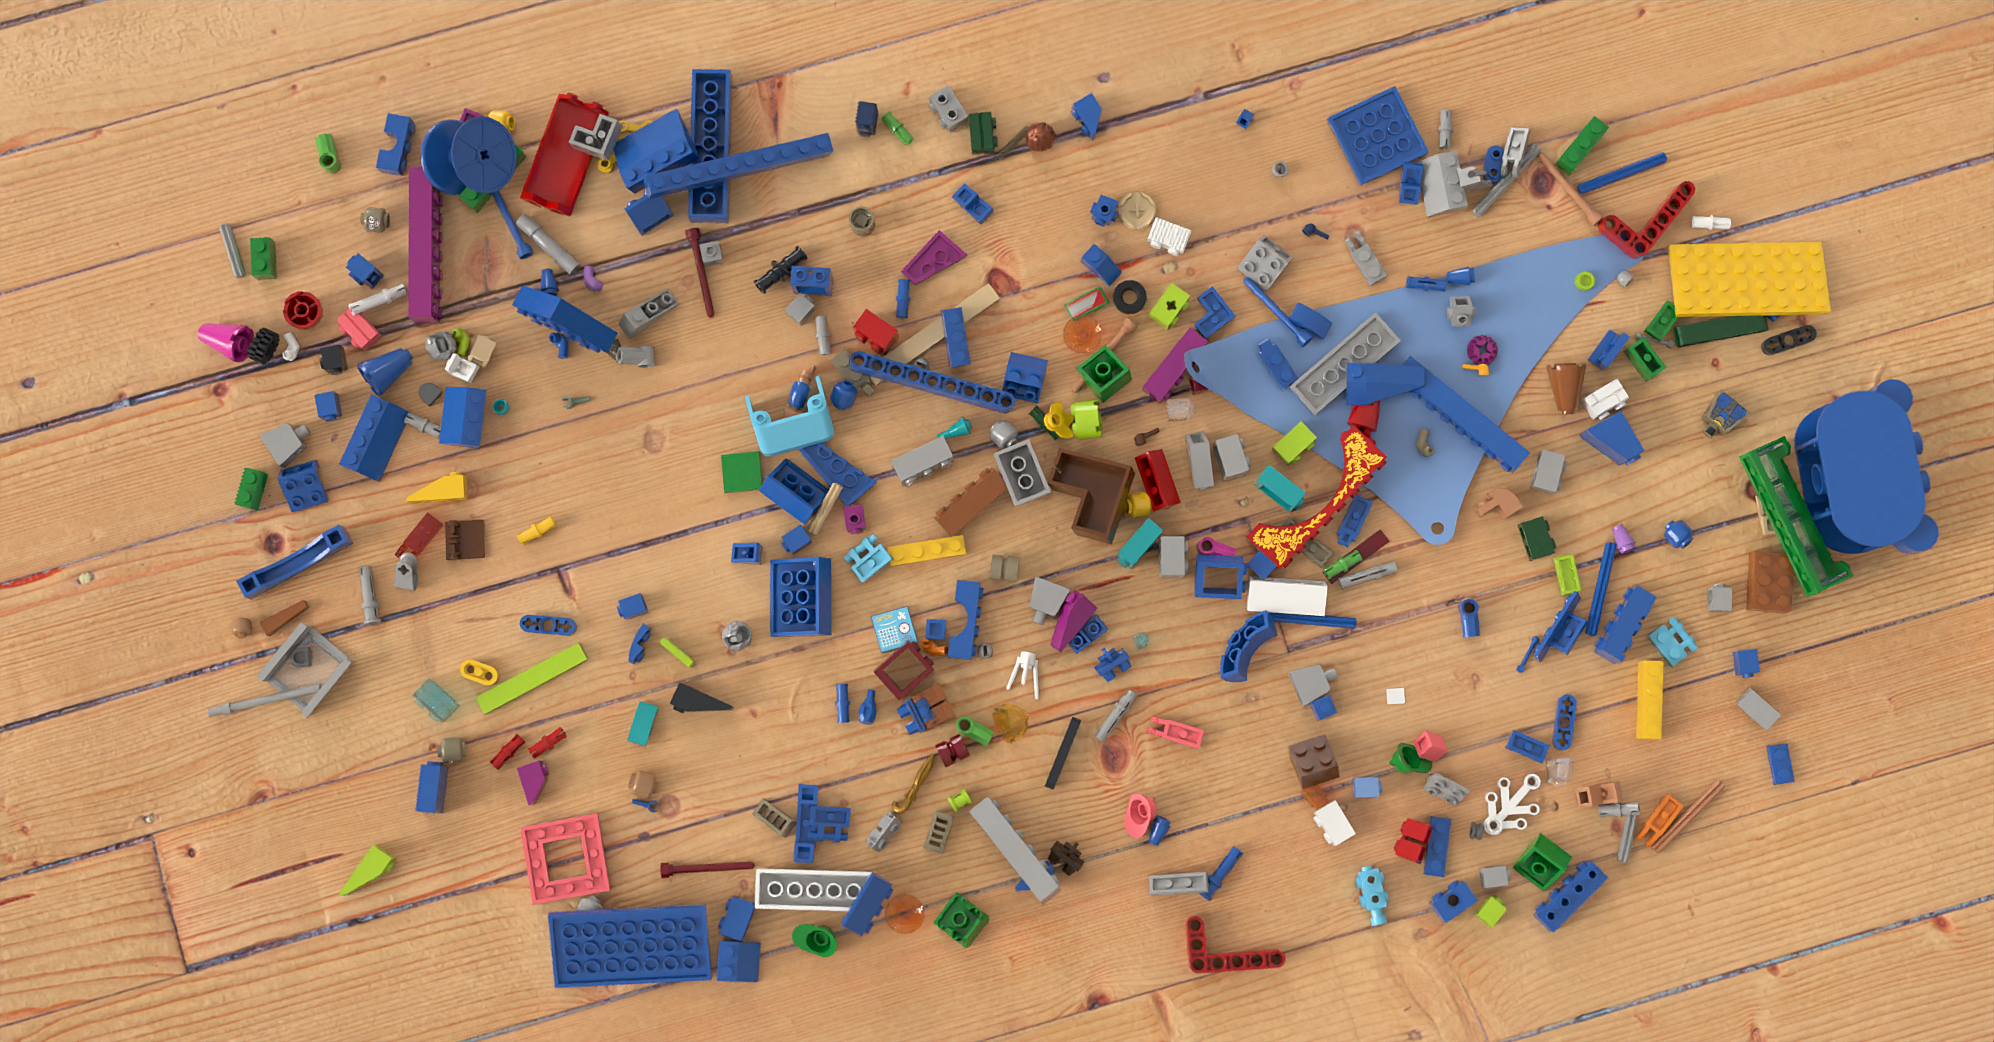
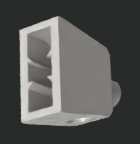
M286 423L261 434L260 438L277 464L285 468L306 449L307 446L302 439L309 435L310 431L305 424L295 429L293 425Z
M1035 577L1029 606L1030 609L1036 611L1033 622L1044 625L1047 615L1055 618L1070 589Z
M1321 665L1288 672L1302 707L1330 691L1328 682L1337 679L1334 668L1323 672Z

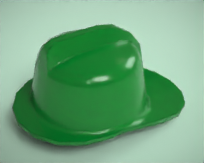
M1406 743L1398 744L1397 750L1390 760V765L1395 766L1402 774L1412 772L1428 773L1432 769V761L1420 758L1415 746Z
M801 924L795 927L792 932L793 943L804 951L821 957H829L837 950L836 938L828 926Z

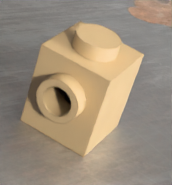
M478 335L467 361L485 368L496 342L488 336Z

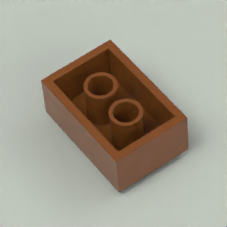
M1763 551L1749 553L1746 610L1773 613L1792 612L1793 567L1786 553Z

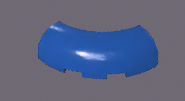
M1267 610L1245 621L1246 624L1238 631L1235 630L1227 642L1228 647L1225 654L1221 658V679L1227 682L1247 681L1248 665L1255 651L1267 640L1278 636L1274 621Z

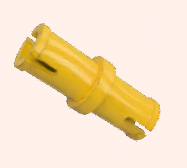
M550 516L538 524H532L531 528L517 534L520 543L525 545L536 537H542V534L557 527V525Z

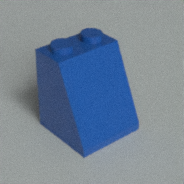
M1622 411L1580 434L1583 440L1618 465L1625 463L1627 466L1641 458L1640 453L1644 452L1642 445Z

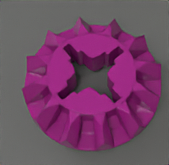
M1484 335L1476 336L1467 346L1468 357L1477 365H1488L1497 357V345L1491 337ZM1487 344L1486 351H1488V353L1484 352L1479 357L1480 349H1478V346L1482 347L1483 345Z

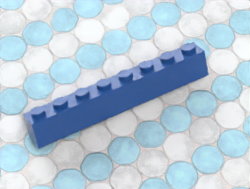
M1409 356L1403 363L1406 366L1424 367L1412 356ZM1424 367V387L1410 391L1411 395L1416 399L1421 398L1426 402L1425 406L1428 409L1437 411L1444 422L1453 424L1459 434L1468 436L1471 439L1470 442L1475 447L1484 449L1486 451L1485 454L1490 459H1496L1501 463L1500 467L1513 473L1530 452Z

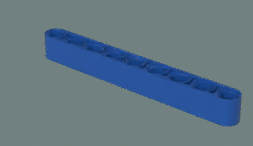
M861 351L854 352L850 357V368L856 373L1005 414L1012 411L1015 404V398L1011 393ZM859 358L862 359L864 363L862 365H856L853 361ZM880 364L882 369L876 371L872 368V365ZM892 369H898L900 371V374L894 376L891 374L890 371ZM916 374L919 377V379L916 381L910 380L909 375ZM929 379L936 380L937 385L930 386L927 383V381ZM952 384L956 389L948 391L946 385ZM970 389L974 392V395L967 396L964 391ZM988 394L992 397V400L989 402L985 401L982 396ZM1006 399L1011 405L1005 407L1001 404V401Z

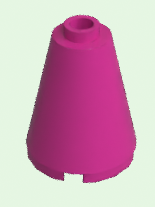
M205 323L198 329L199 340L230 360L240 363L248 358L247 352L249 347H251L250 343L253 342L254 332L246 325Z

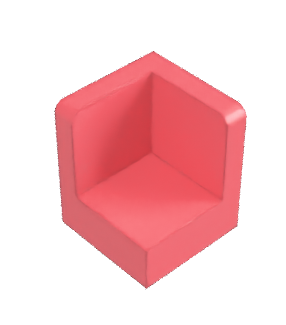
M1425 731L1413 741L1419 757L1432 762H1436L1448 752L1442 736L1429 731Z

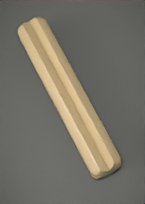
M833 483L808 527V531L811 534L816 535L821 529L843 489L840 484Z

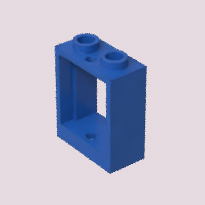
M792 266L790 285L794 294L832 296L833 276L831 269Z
M1197 554L1194 584L1195 597L1241 599L1242 593H1245L1246 581H1243V575H1247V563H1244L1243 556ZM1205 566L1238 568L1236 589L1204 588Z

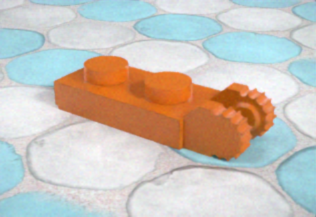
M1669 793L1666 794L1646 820L1636 838L1640 840L1649 829L1652 830L1654 834L1651 835L1645 844L1651 847L1658 837L1662 836L1684 805Z

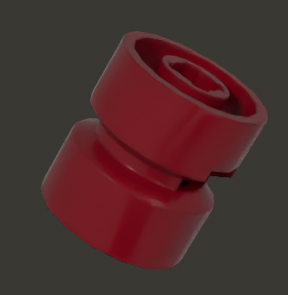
M960 733L951 737L949 742L943 741L935 745L945 767L955 764L956 759L963 760L970 756Z

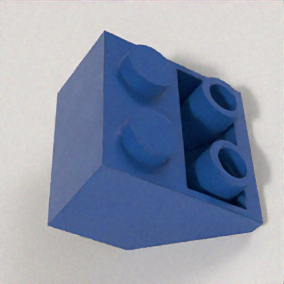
M647 192L639 200L634 199L630 201L627 207L624 208L641 236L673 216L662 196L648 199Z
M1011 352L1002 391L1011 393L1016 399L1039 403L1048 360Z

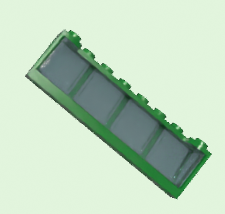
M1783 436L1739 456L1806 596L1809 597L1854 575L1848 563L1842 560L1833 562L1822 535L1819 533L1797 488V484L1783 460L1791 452V445L1786 437Z

